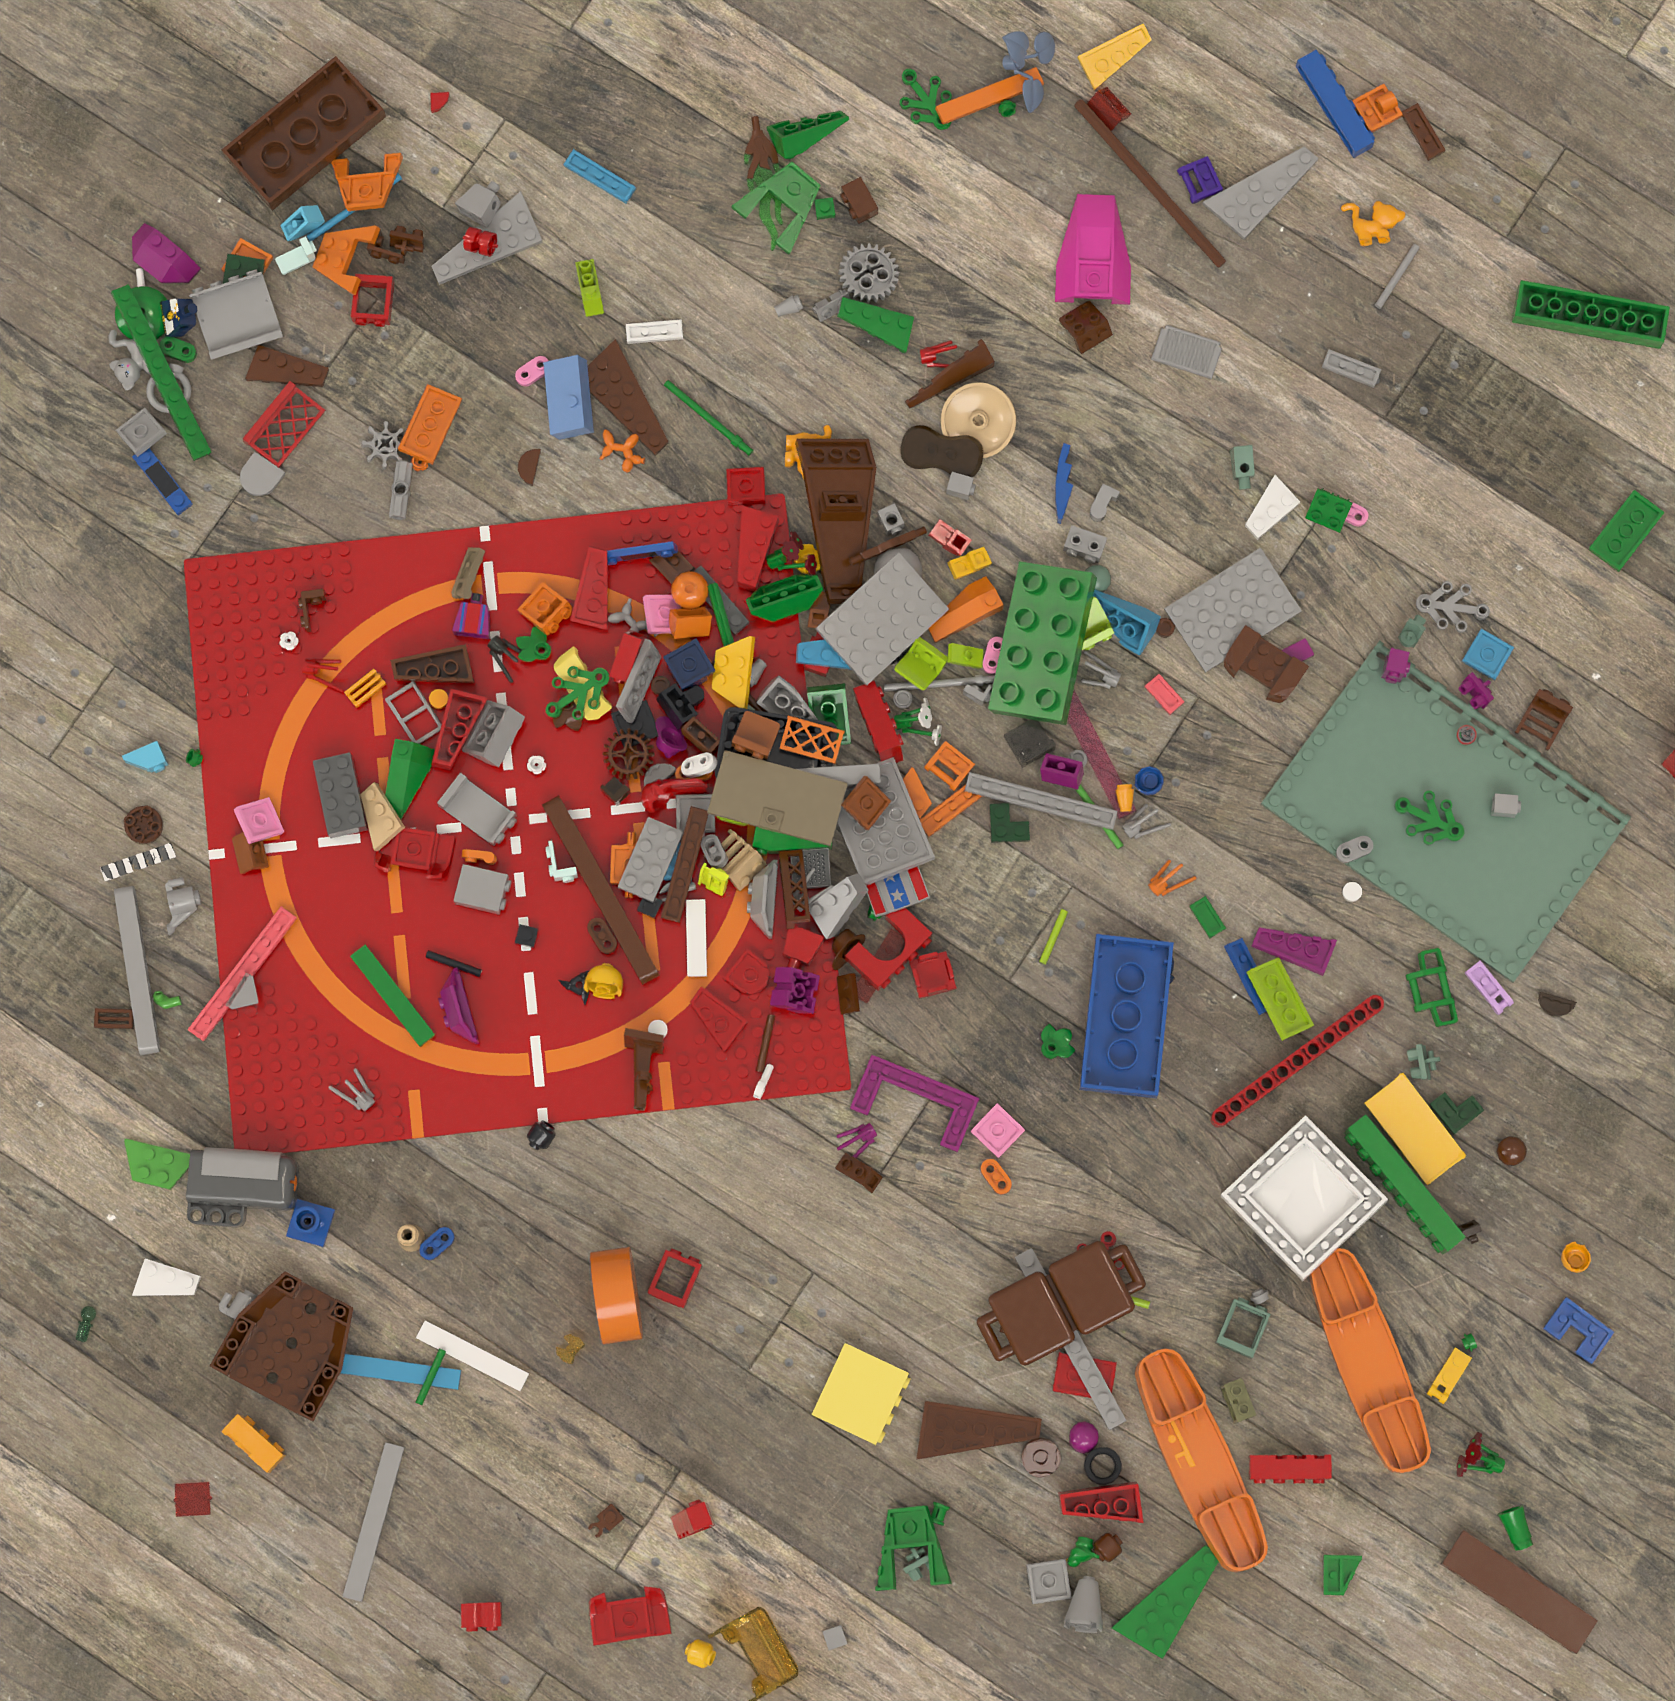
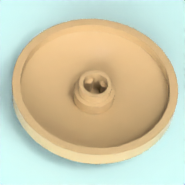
M970 383L958 388L948 397L941 413L943 435L951 437L969 435L976 438L983 447V458L993 456L1002 451L1011 441L1016 429V411L1012 401L1001 389L988 383Z

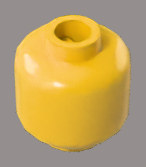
M696 1639L687 1645L685 1655H687L688 1663L700 1668H706L714 1662L716 1651L712 1644Z

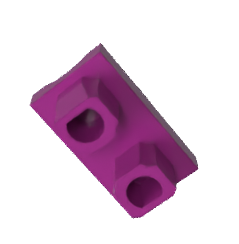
M1473 672L1464 679L1458 688L1462 695L1468 693L1472 695L1473 698L1470 700V704L1474 709L1480 707L1484 709L1494 699L1491 695V690L1488 688L1491 682L1489 680L1483 682Z

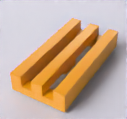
M373 669L344 693L357 708L384 687L386 683ZM373 676H375V678H373L370 682H368L365 686H363L360 690H358L356 693H354V694L351 696V694H352L355 690H357L360 686H362V685H363L365 682H367L370 678H372ZM377 681L380 682L368 693H366L363 697H361L358 701L355 700L359 695H361L374 683H376Z

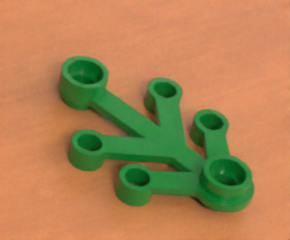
M913 69L904 70L902 73L903 83L910 85L922 101L903 97L900 99V107L904 110L910 107L924 109L932 113V115H924L914 111L911 114V122L914 124L920 122L933 123L939 130L949 128L951 122L944 125L939 123L940 118L935 109L937 91L941 85L940 78L938 76L931 77V88L928 96L916 81V72ZM911 76L913 79L907 81L906 77ZM937 80L939 83L934 85L932 81ZM948 90L941 93L942 104L951 101V92ZM947 94L950 97L948 99H944L943 95ZM907 101L909 104L904 106L902 102ZM918 115L920 118L914 120L913 116Z
M575 666L569 667L567 673L570 677L590 679L584 684L565 681L560 677H555L552 680L554 688H566L574 691L558 702L548 703L545 709L546 714L552 718H557L561 715L563 707L578 698L577 706L573 710L572 716L576 720H582L585 717L584 708L587 693L593 687V696L589 699L588 706L593 710L600 707L599 700L602 687L607 685L610 679L608 671L604 668H596L593 672L580 670ZM576 669V675L572 676L571 671ZM598 674H602L600 681L597 680ZM557 680H561L560 686H556L555 682ZM596 700L597 705L592 707V701ZM552 706L556 708L554 713L550 712ZM577 711L581 712V717L579 718L576 717Z
M1426 791L1423 795V800L1427 803L1430 814L1411 805L1410 801L1405 797H1401L1395 802L1394 807L1398 813L1404 814L1408 812L1426 821L1418 825H1408L1406 828L1408 836H1415L1419 832L1435 827L1444 830L1436 834L1426 833L1423 837V842L1426 845H1432L1435 841L1445 838L1451 841H1458L1464 835L1463 826L1455 822L1451 810L1452 802L1448 799L1443 800L1440 804V809L1444 811L1447 823L1440 819L1434 802L1435 794L1432 791ZM1426 794H1431L1432 799H1426ZM1400 802H1405L1407 806L1402 808ZM1443 803H1448L1450 807L1445 809ZM1413 827L1415 833H1410L1408 828ZM1452 828H1456L1458 830V834H1453L1451 831ZM1426 836H1431L1432 842H1427Z

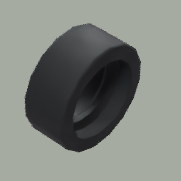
M1108 1447L1093 1449L1084 1461L1086 1476L1092 1482L1099 1485H1106L1115 1481L1119 1477L1122 1468L1119 1455ZM1100 1454L1110 1456L1114 1462L1113 1473L1105 1478L1096 1476L1091 1469L1093 1459Z

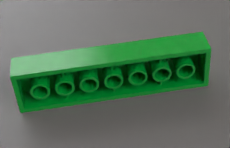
M1521 280L1517 287L1512 323L1660 349L1665 341L1670 307Z
M1366 1114L1344 1132L1346 1142L1350 1146L1354 1145L1358 1150L1356 1152L1358 1157L1363 1162L1367 1161L1370 1165L1369 1170L1375 1177H1380L1383 1181L1381 1184L1387 1192L1391 1191L1395 1196L1393 1198L1399 1207L1403 1206L1406 1209L1407 1217L1411 1222H1416L1420 1228L1418 1230L1425 1238L1428 1237L1432 1241L1431 1246L1437 1253L1441 1252L1442 1255L1447 1253L1466 1237Z

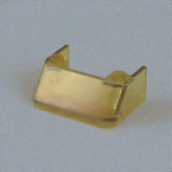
M762 1607L749 1611L708 1635L710 1639L721 1633L724 1640L729 1644L738 1642L757 1675L751 1682L752 1690L756 1696L748 1701H757L798 1676L796 1663L768 1613Z

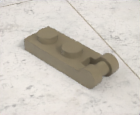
M467 549L451 592L453 598H471V587L476 579L477 571L485 553L483 549Z

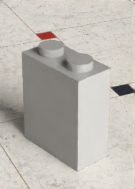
M463 864L454 903L500 915L501 910H505L507 899H504L506 891L509 892L511 887L509 876Z

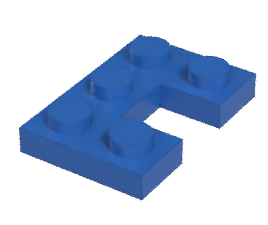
M1567 1297L1564 1298L1543 1328V1330L1558 1341L1570 1325L1586 1336L1575 1353L1590 1364L1594 1362L1614 1334V1331Z

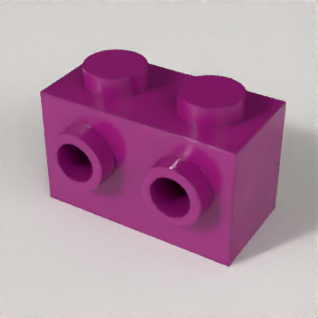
M1391 648L1386 656L1381 678L1393 684L1400 682L1403 677L1406 678L1411 662H1408L1410 652Z
M1046 753L1040 768L1041 779L1045 782L1078 790L1084 775L1083 762Z

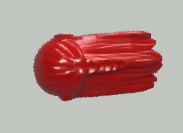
M697 778L657 779L643 787L642 805L648 812L654 813L659 810L660 806L666 805L673 796L706 792L708 783Z

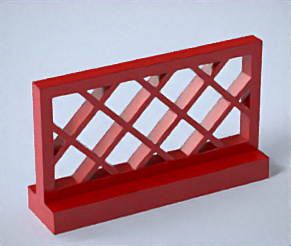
M289 381L243 437V442L279 468L326 410L298 389L294 383ZM296 393L303 398L304 405L292 406V398ZM306 407H315L320 412L315 417L307 418ZM304 408L305 418L294 419L293 409ZM285 409H291L292 419L281 420L280 412ZM306 421V429L295 432L294 422ZM292 422L293 432L282 433L281 423ZM279 423L280 434L269 435L268 427L271 424ZM294 435L293 445L284 446L283 436ZM280 437L282 447L270 448L269 438ZM260 438H267L268 448L260 449L255 443ZM282 450L283 457L279 462L271 458V451Z

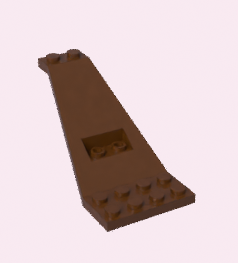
M797 439L795 445L803 471L828 604H842L862 586L865 561L851 566L849 558L866 551L877 468L869 439Z

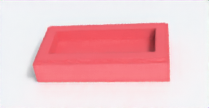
M1160 674L1145 685L1147 691L1169 715L1184 703L1182 698Z

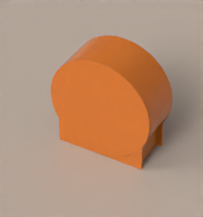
M624 1247L590 1252L594 1299L602 1343L610 1344L643 1339L639 1295L631 1248Z

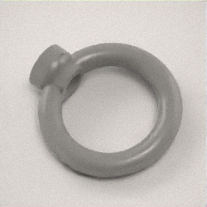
M170 363L169 367L174 377L179 379L183 385V395L188 403L191 396V385L188 378L183 374L184 368ZM151 377L146 388L148 401L156 410L170 413L167 406L161 404L155 398V382Z

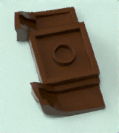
M1247 625L1244 626L1224 659V667L1233 678L1241 670L1269 688L1271 691L1266 700L1282 703L1289 697L1310 667L1296 657L1289 656L1269 643Z

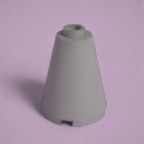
M1083 1576V1579H1079L1064 1619L1063 1626L1070 1630V1626H1073L1075 1631L1083 1633H1097V1629L1102 1632L1103 1621L1099 1583L1095 1581L1094 1577Z

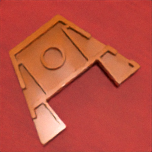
M385 154L384 172L349 175V160L347 158L336 159L331 162L345 207L348 211L384 208L402 162V154Z
M374 225L325 233L312 267L352 295H356L361 280L358 277L346 275L358 242L375 244L380 228Z

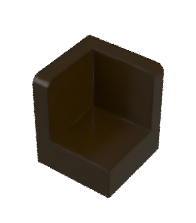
M615 777L605 786L602 785L600 787L601 791L616 806L631 793L630 789Z

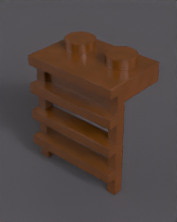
M1539 689L1514 733L1518 734L1521 729L1548 743L1545 750L1549 751L1573 707L1570 706L1567 700L1562 698L1559 700L1554 697L1552 692L1546 689ZM1531 710H1534L1558 723V726L1555 729L1529 713ZM1526 719L1553 733L1551 739L1525 725Z

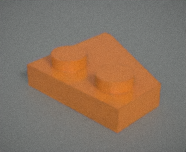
M911 767L903 781L919 819H921L932 803L915 769Z

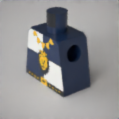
M177 298L160 302L165 337H182L196 325L195 313L197 312V306L193 303L192 299Z

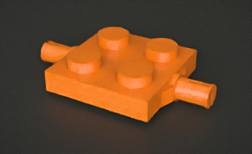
M631 832L627 833V844L612 845L610 884H619L636 846V833L632 832V840ZM625 891V898H628V894L629 898H633V894Z

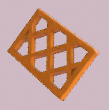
M787 716L788 720L779 749L833 764L836 763L845 731ZM795 721L801 723L803 727L793 732L790 728V723ZM810 726L817 727L822 732L812 737L807 728ZM805 730L809 740L800 744L795 734ZM830 731L838 733V740L831 742L827 733ZM824 735L829 745L819 750L814 740ZM792 737L797 746L795 748L784 746L786 739ZM812 742L816 752H806L802 747ZM831 747L834 752L833 759L824 757L821 752Z

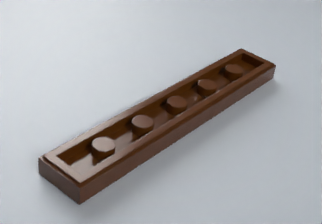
M694 806L690 807L661 918L680 923L709 815L707 813L708 810Z

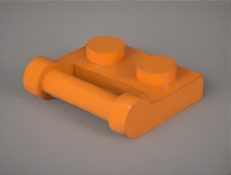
M945 741L925 765L924 769L934 773L947 783L952 791H955L974 768L975 763ZM939 761L958 776L956 780L938 768L935 763Z

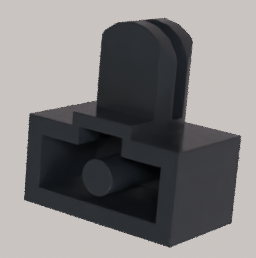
M675 683L662 691L656 700L677 730H680L692 717L698 715L694 707L703 701L704 691L699 686H692L682 692Z

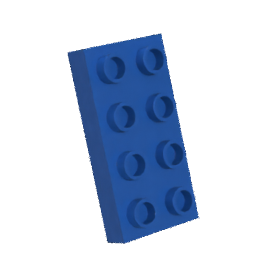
M1096 934L1079 1090L1157 1099L1174 942Z

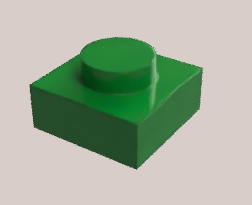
M833 197L814 200L817 220L835 218Z

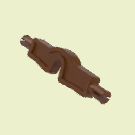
M923 526L883 542L855 557L849 558V563L853 566L876 557L888 549H894L926 534V528Z

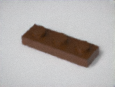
M1417 103L1402 111L1404 121L1427 160L1429 161L1443 154L1445 148L1419 104Z

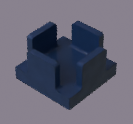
M697 638L663 657L670 673L682 691L688 687L704 683L708 680L707 677L715 673L714 667Z

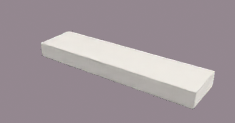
M705 899L686 900L687 976L707 977Z

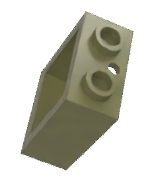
M1242 1378L1220 1387L1234 1424L1256 1416Z

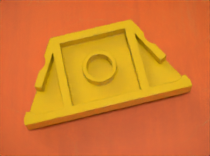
M753 636L720 648L715 653V673H713L712 689L737 707L743 709L748 708L755 637Z

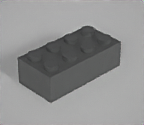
M351 753L314 760L313 765L329 837L335 838L367 831L365 812Z

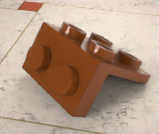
M745 711L731 746L739 752H749L757 759H768L780 729V724L750 711Z

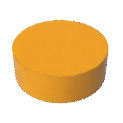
M436 689L431 692L429 701L434 708L442 709L447 705L448 695L444 690Z

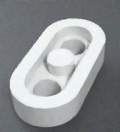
M710 753L699 754L687 758L682 763L681 771L689 778L708 774L716 768L717 759Z

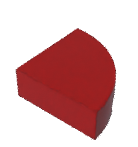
M449 92L430 93L431 112H438L449 101Z

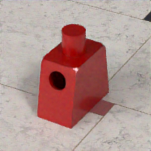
M797 926L794 929H788L783 957L790 959L787 967L799 969L800 964L809 966L823 944L824 936Z

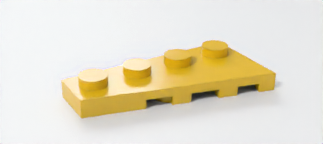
M1144 23L1077 57L1093 90H1096L1151 42L1152 39Z

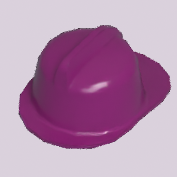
M662 716L657 718L655 725L658 732L656 740L658 749L664 753L666 758H671L672 755L685 750L687 743L681 729L677 730L669 717Z

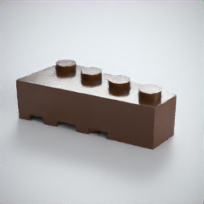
M466 644L390 660L396 681L475 684Z

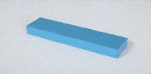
M574 149L563 164L567 169L627 204L636 190L634 185Z

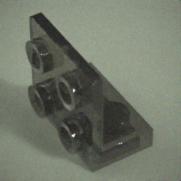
M1029 720L1004 734V739L1022 768L1056 748L1053 739H1049L1037 720Z

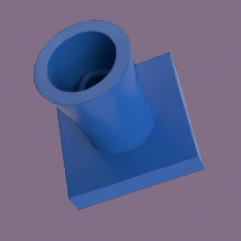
M297 1199L286 1237L324 1247L335 1209ZM311 1218V1224L306 1225V1220Z

